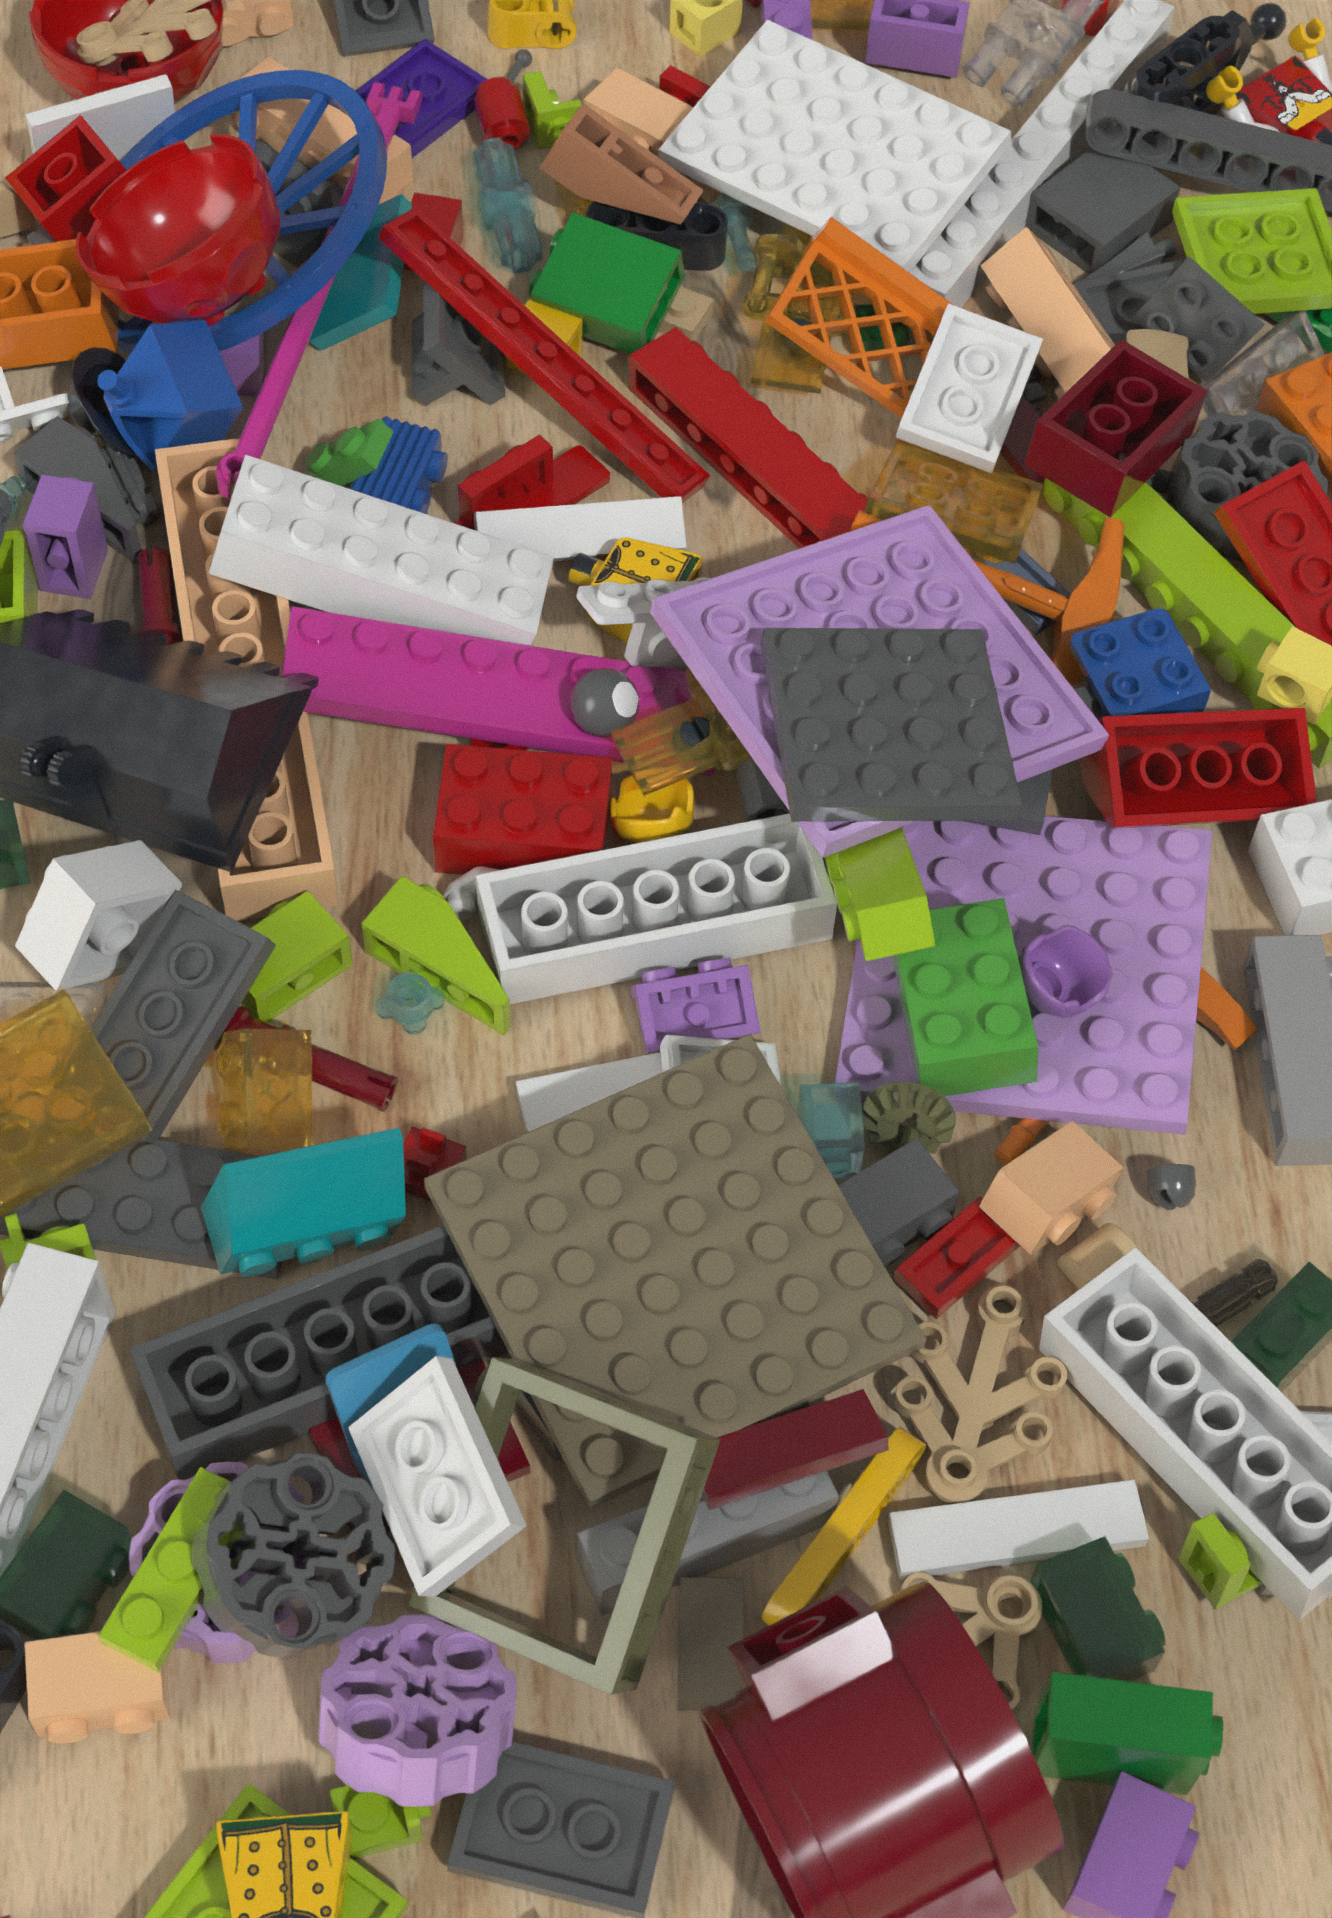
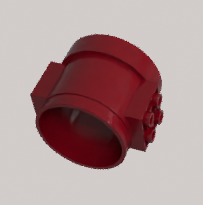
M921 1580L873 1606L867 1604L848 1586H845L727 1647L746 1687L736 1691L735 1696L715 1707L709 1705L700 1710L699 1716L735 1800L794 1918H1008L1017 1913L1003 1882L1063 1851L1064 1836L1061 1824L1038 1764L1001 1689L966 1629L934 1586L926 1580Z

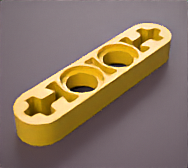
M898 1427L888 1438V1450L876 1454L775 1591L762 1613L761 1620L771 1625L818 1601L916 1467L926 1448L924 1442L901 1427Z

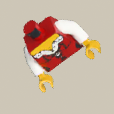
M1313 18L1306 24V33L1302 23L1292 29L1288 38L1289 44L1296 52L1303 53L1304 60L1293 56L1243 86L1241 73L1235 67L1228 66L1218 76L1209 81L1206 87L1208 98L1215 103L1223 102L1225 108H1223L1222 113L1227 119L1332 146V84L1324 55L1318 54L1316 45L1325 37L1326 30L1323 22L1318 18Z

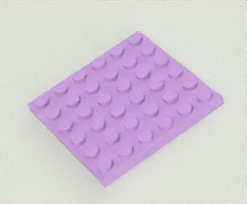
M930 505L653 598L650 614L788 810L789 805L760 644L764 628L982 629L1017 782L1102 750L1109 737L1104 727ZM812 821L797 823L821 857L824 858L917 821Z
M1045 816L1041 835L966 821H917L902 827L927 895L929 910L1004 898L1018 957L1021 955L1022 949L1037 936L1050 933L1063 925H1072L1095 938L1107 953L1113 973L1108 993L1104 998L1086 1011L1072 1017L1061 1018L1041 1013L1028 999L1038 1043L1037 1082L944 1096L951 1103L954 1111L1064 1123L1073 1121L1076 1124L1186 1135L1212 830L1171 826L1111 829L1106 821ZM857 940L834 1093L836 1100L864 1102L867 1095L879 1086L892 1082L917 1083L892 956L866 961L860 941Z

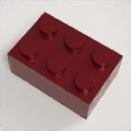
M1121 339L1037 420L1024 465L1111 518L1183 445L1185 439L1192 436L1208 390Z

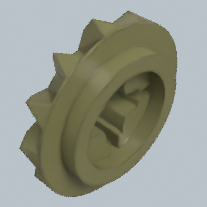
M892 1082L877 1087L867 1095L862 1105L860 1126L868 1129L870 1142H885L889 1154L915 1138L919 1139L929 1153L936 1154L941 1143L951 1142L956 1115L953 1106L947 1098L933 1088L914 1082ZM913 1113L917 1114V1123L912 1122L908 1127L898 1124V1122L903 1123L907 1118H911Z

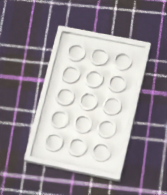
M767 20L662 144L658 152L659 158L676 171L811 236L830 217H833L910 273L1011 145V130Z

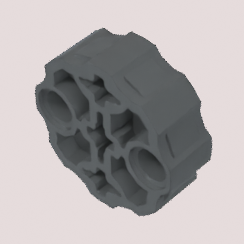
M1251 411L1245 415H1229L1220 412L1201 420L1196 433L1191 438L1185 439L1170 470L1166 491L1173 498V501L1176 502V512L1202 535L1216 551L1225 558L1243 561L1214 514L1221 505L1303 460L1309 466L1326 495L1328 480L1319 468L1318 459L1320 454L1304 435L1291 432L1282 426L1277 418L1264 413Z
M295 1453L287 1460L276 1461L266 1465L256 1463L231 1481L215 1496V1505L209 1512L204 1525L195 1532L191 1565L200 1575L205 1593L203 1608L222 1632L237 1634L244 1640L252 1643L259 1654L267 1656L292 1657L303 1650L312 1649L323 1644L330 1646L349 1636L373 1616V1605L380 1594L383 1584L392 1579L395 1564V1544L386 1535L382 1522L383 1503L363 1478H350L343 1472L335 1469L328 1457L309 1453ZM290 1476L301 1477L309 1483L312 1489L311 1504H302L292 1497L288 1486ZM347 1522L351 1526V1531L340 1539L318 1536V1534L334 1535ZM260 1526H267V1527H274V1528H282V1529H280L279 1531H275V1530L261 1529ZM227 1533L230 1535V1545L240 1548V1554L232 1559L229 1558L228 1547L218 1545V1540ZM290 1543H293L294 1554L303 1556V1559H308L297 1567H294L293 1556L283 1554V1551H280ZM352 1552H356V1562L366 1565V1572L359 1576L357 1565L347 1562V1556ZM247 1570L269 1573V1575L255 1573L243 1586H240L235 1580ZM308 1579L324 1580L326 1582L312 1581ZM276 1606L288 1607L295 1613L299 1625L295 1637L283 1635L277 1629L274 1623Z

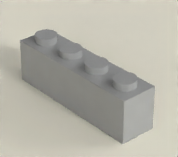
M1322 935L1254 936L1245 958L1243 969L1251 1018L1258 1029L1254 1036L1276 1166L1332 1165V957L1325 956Z
M824 1471L708 1510L704 1498L701 1496L671 1588L679 1585L680 1577H700L822 1528L836 1510L839 1495L828 1472ZM649 1505L577 1533V1560L601 1616L614 1610Z

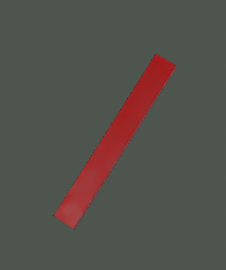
M416 206L383 226L378 237L382 243L661 498L681 496L682 503H684L705 486L711 476Z

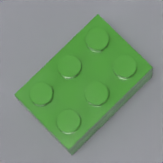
M1000 898L930 909L936 946L892 956L917 1083L933 1088L943 1096L1037 1082L1038 1043L1005 899Z

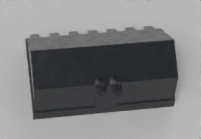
M82 609L60 614L45 611L29 617L0 623V798L132 841L141 840L145 845L232 873L311 692L318 686L319 677L307 673H299L285 678H278L280 666L269 662H260L240 667L242 655L230 651L202 656L204 644L187 640L168 646L163 645L167 642V634L156 630H147L128 635L130 623L121 620H109L90 624L94 621V613Z

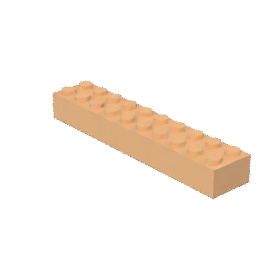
M240 438L155 449L183 641L190 640L204 644L202 656L223 651L242 655L240 667L260 662L279 665L280 674L277 677L282 678L290 618L288 599L208 574L236 483L235 474H232L231 496L229 499L223 497L218 491L216 468L226 454L235 451ZM303 712L232 873L217 868L225 914L235 921L267 917L271 910L279 903L286 900H294L307 890L323 908L339 906L335 868L308 712Z

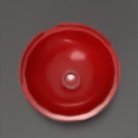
M34 0L32 11H29L32 36L43 65L60 88L76 100L166 74L172 85L174 104H176L202 86L222 50V1L210 0L188 12L208 9L217 26L211 35L200 40H191L186 30L165 31L173 47V51L167 57L159 61L148 62L142 51L120 53L118 58L109 64L95 66L94 63H84L81 61L77 53L79 48L76 41L77 36L85 28L95 23L104 21L111 23L121 12V7L129 0ZM147 0L149 5L154 2V0Z
M211 134L210 138L214 145L191 150L184 140L173 143L150 154L126 170L92 204L89 211L95 218V221L86 239L81 232L77 233L76 256L87 276L122 311L158 323L206 320L209 327L221 320L225 311L233 307L245 296L254 295L264 287L266 277L263 273L269 264L275 243L279 238L280 211L276 204L271 181L261 159L244 140L231 135Z

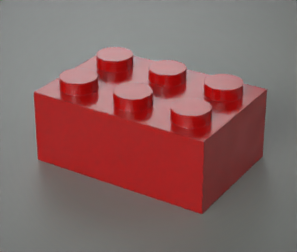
M446 744L433 831L435 873L464 875L478 866L504 870L605 850L612 792V757Z

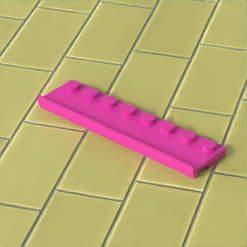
M291 606L282 678L299 673H307L319 677L318 686L312 690L303 712L560 753L612 757V761L705 776L713 775L717 766V759L701 766L688 765L682 762L674 753V736L686 720L691 723L694 717H703L709 720L717 731L718 709L692 672L663 667H632L627 661ZM609 668L622 672L634 683L639 696V711L632 725L621 734L602 738L587 733L575 722L571 711L570 695L577 681L589 671Z

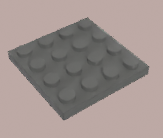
M764 628L760 644L791 822L986 821L1018 819L1023 806L982 629Z

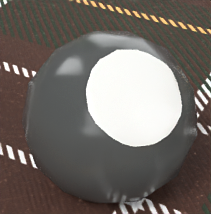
M609 668L589 671L577 681L570 695L571 711L575 722L587 733L602 738L621 734L632 725L639 711V696L634 683L622 672Z

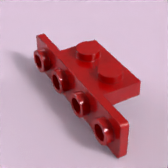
M539 434L523 445L514 446L504 457L483 470L474 471L458 485L459 519L454 524L475 530L473 518L475 512L574 505L610 482V471L582 445H576L553 460V446Z

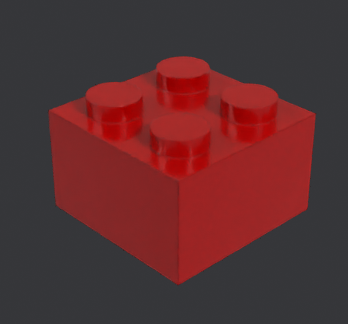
M80 114L5 178L40 224L56 242L76 239L79 232L87 238L95 221V218L89 211L90 207L100 194L123 174L126 169Z

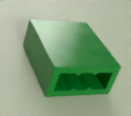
M572 212L565 228H559L552 238L549 251L550 257L544 269H538L533 275L529 286V297L534 302L581 318L583 337L632 354L655 339L685 278L682 253L679 249Z
M1052 1672L1034 1710L1032 1753L1043 1777L1113 1786L1122 1771L1167 1793L1188 1795L1199 1776L1207 1775L1211 1756L1219 1757L1222 1748L1223 1719L1222 1716L1213 1715V1692Z

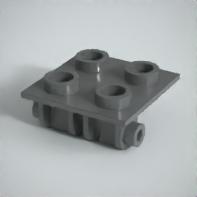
M1190 257L1179 266L1165 283L1163 282L1150 299L1133 316L1145 329L1162 330L1187 337L1189 346L1187 350L1188 367L1206 383L1265 325Z

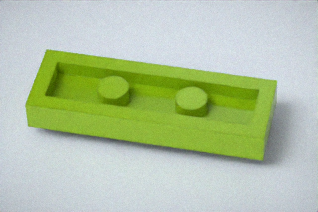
M200 1467L98 1636L103 1645L159 1673L205 1594L200 1575L191 1565L195 1532L204 1525L209 1512L215 1505V1496L231 1481ZM227 1533L218 1540V1545L228 1547L230 1553L233 1546L230 1545V1535Z

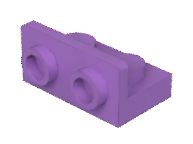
M731 957L698 963L699 973L677 977L675 967L641 973L643 983L631 987L630 993L631 999L636 1001L645 1054L660 1052V1044L665 1035L727 1040L743 1037L748 1034L755 1035L761 1033L748 965L732 967Z

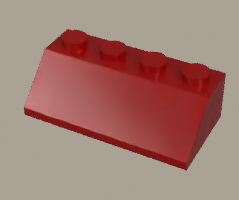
M1305 707L1104 716L1097 720L1109 734L1108 740L1105 742L1102 750L1080 758L1082 784L1111 829L1259 821L1260 816L1263 814L1317 803Z

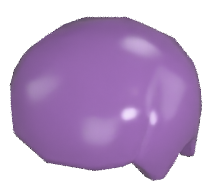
M1063 925L1050 933L1037 936L1022 949V953L1018 957L1027 998L1041 1013L1061 1018L1072 1017L1086 1011L1108 993L1113 973L1107 953L1092 935L1075 926Z

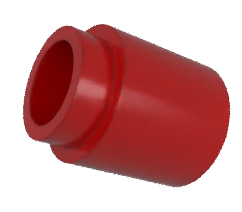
M493 77L482 82L476 90L474 106L484 142L493 150L502 152L516 150L530 135V127L520 91L509 79L504 77Z

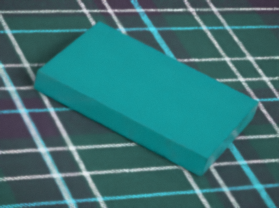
M402 194L378 205L370 226L357 248L337 272L309 340L318 350H325L397 315L404 262L382 243L378 237L384 225L412 209V204Z

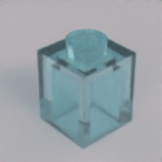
M859 1083L801 1084L797 1115L833 1178L837 1179L845 1177L850 1173H859L865 1148Z

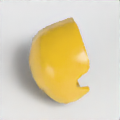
M645 771L628 776L620 783L617 801L616 798H611L610 820L614 831L624 841L632 844L683 835L690 829L694 818L693 786L685 776L670 771Z

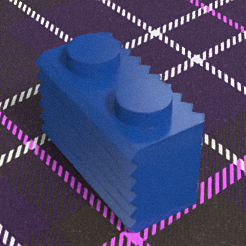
M388 416L382 418V421L394 433L375 471L352 481L349 489L427 514L431 499L429 490H431L432 482L440 483L447 468L448 454L442 452L441 433L436 428L430 430L427 426L421 428L416 423L410 425L407 421L401 423L397 418L391 420Z

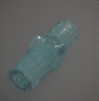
M501 138L486 139L478 149L473 150V167L480 186L479 198L484 226L487 231L492 230L501 266L512 269L513 273L527 272L531 270L533 265L542 260V243L535 225V207L531 185L528 179H522L513 145L506 144Z

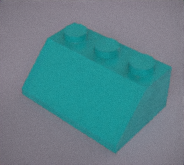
M400 1128L223 1164L201 1205L220 1275L240 1271L243 1277L255 1276L270 1271L276 1267V1262L298 1257L299 1263H313L331 1256L336 1248L355 1244L357 1250L364 1251L388 1243L393 1233L406 1217L403 1137Z

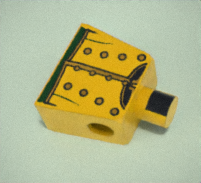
M624 537L617 540L605 562L580 552L572 563L569 572V582L579 586L600 585L603 582H616L619 584L647 583L655 579L667 582L694 581L701 577L702 556L688 551ZM588 613V619L592 624L628 643L633 623L599 625Z
M348 1811L216 1821V1833L232 1918L342 1917L352 1845V1827Z

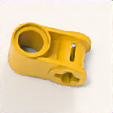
M488 0V38L494 45L505 49L518 47L564 48L570 45L577 35L576 22L571 17L575 6L574 0H557L558 11H554L553 0ZM556 22L557 35H553L552 23Z

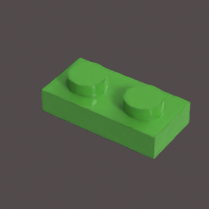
M380 418L361 428L357 426L351 427L341 438L329 444L322 442L313 448L304 462V466L307 468L305 474L339 486H344L377 469L394 431Z

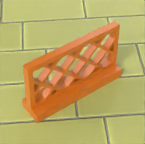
M830 217L810 239L803 251V257L764 321L902 419L910 400L909 390H914L918 379L906 381L900 357L919 354L923 367L948 303L953 304L833 217ZM814 260L831 272L835 286L815 289L809 269ZM801 283L803 290L796 291ZM861 293L870 299L875 315L856 318L850 294ZM838 296L844 320L824 322L818 299ZM806 300L812 324L800 326L783 314L789 302ZM902 322L913 331L916 345L897 347L890 323ZM878 325L885 349L865 352L859 328ZM847 330L853 354L840 355L830 346L827 332ZM888 359L894 383L881 384L872 377L868 361Z

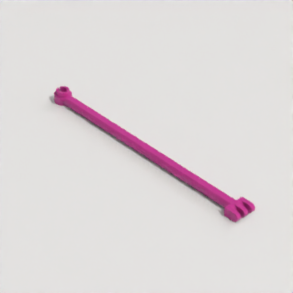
M373 83L367 97V105L381 126L386 142V150L389 148L399 122L414 124L422 103V91L411 90L407 101L404 102V89L402 87L393 86L388 98H385V84ZM359 156L338 206L347 205L351 196L359 167ZM335 226L328 227L322 243L325 241V239L328 237V235L331 233ZM336 274L315 296L291 315L234 452L226 454L221 462L218 463L216 468L218 491L227 499L231 496L232 474H235V482H237L245 455L261 459Z

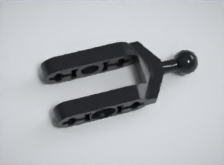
M1269 2L1256 7L1250 16V24L1246 18L1233 10L1224 16H1208L1202 19L1137 70L1132 94L1152 101L1165 102L1216 115L1222 108L1223 102L1215 103L1208 98L1206 87L1209 81L1218 76L1228 66H1233L1240 72L1251 51V47L1260 39L1269 41L1278 38L1286 28L1285 11L1279 5ZM1178 62H1187L1195 67L1182 66ZM1197 95L1196 101H1195V103H1194V102H1193L1194 96ZM1153 131V132H1154L1153 135H1156V134H1160V133H1161V132Z

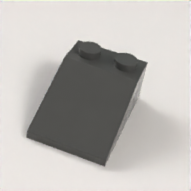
M333 0L343 57L416 46L424 39L435 43L428 0Z

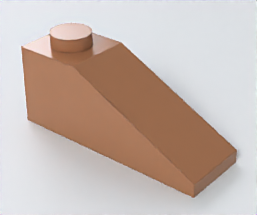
M584 103L581 104L562 130L540 166L541 170L581 198L677 224H682L704 191Z

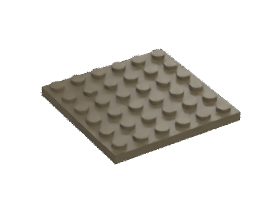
M751 1034L424 1178L425 1189L512 1359H520L714 1437L732 1433L742 1428L788 1414L922 1349L927 1340ZM530 1394L589 1509L659 1476L667 1452L666 1448Z

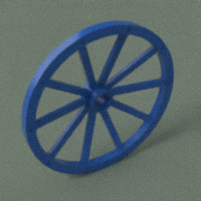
M279 70L260 73L225 84L200 96L170 115L137 143L120 162L128 170L150 154L173 143L185 140L210 123L240 110L238 138L248 143L256 154L257 104L281 99L310 100L267 174L276 195L328 104L341 110L352 119L357 134L275 197L281 215L359 154L356 181L347 205L281 216L279 235L331 226L335 227L317 251L292 276L272 254L265 270L279 287L250 306L209 326L219 351L234 347L272 328L315 296L334 277L357 248L377 211L387 174V150L381 126L360 95L346 83L330 75L306 70ZM133 316L125 323L118 318V347L132 353L147 330L146 328L154 321Z

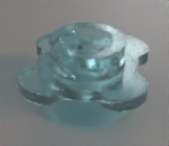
M401 973L389 983L386 996L380 997L377 1000L376 1012L382 1019L391 1018L402 1024L405 1032L418 1034L425 1030L426 1019L433 1010L443 1007L444 994L437 987L431 988L430 983L418 974ZM413 1000L415 1005L408 1007L405 1005V1002Z

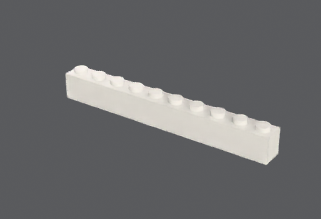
M1125 0L1011 139V145L918 261L910 274L953 305L962 308L987 276L980 265L1025 228L1031 193L1083 155L1090 145L1086 139V108L1091 96L1104 89H1115L1132 93L1137 70L1167 47L1175 6L1161 0ZM1106 119L1101 122L1108 123L1110 120Z

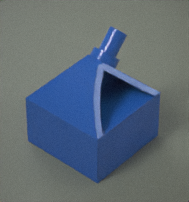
M206 320L150 324L118 374L112 370H105L98 377V385L104 391L103 398L117 429L136 455L152 471H158L155 449L223 440L243 409L241 400Z

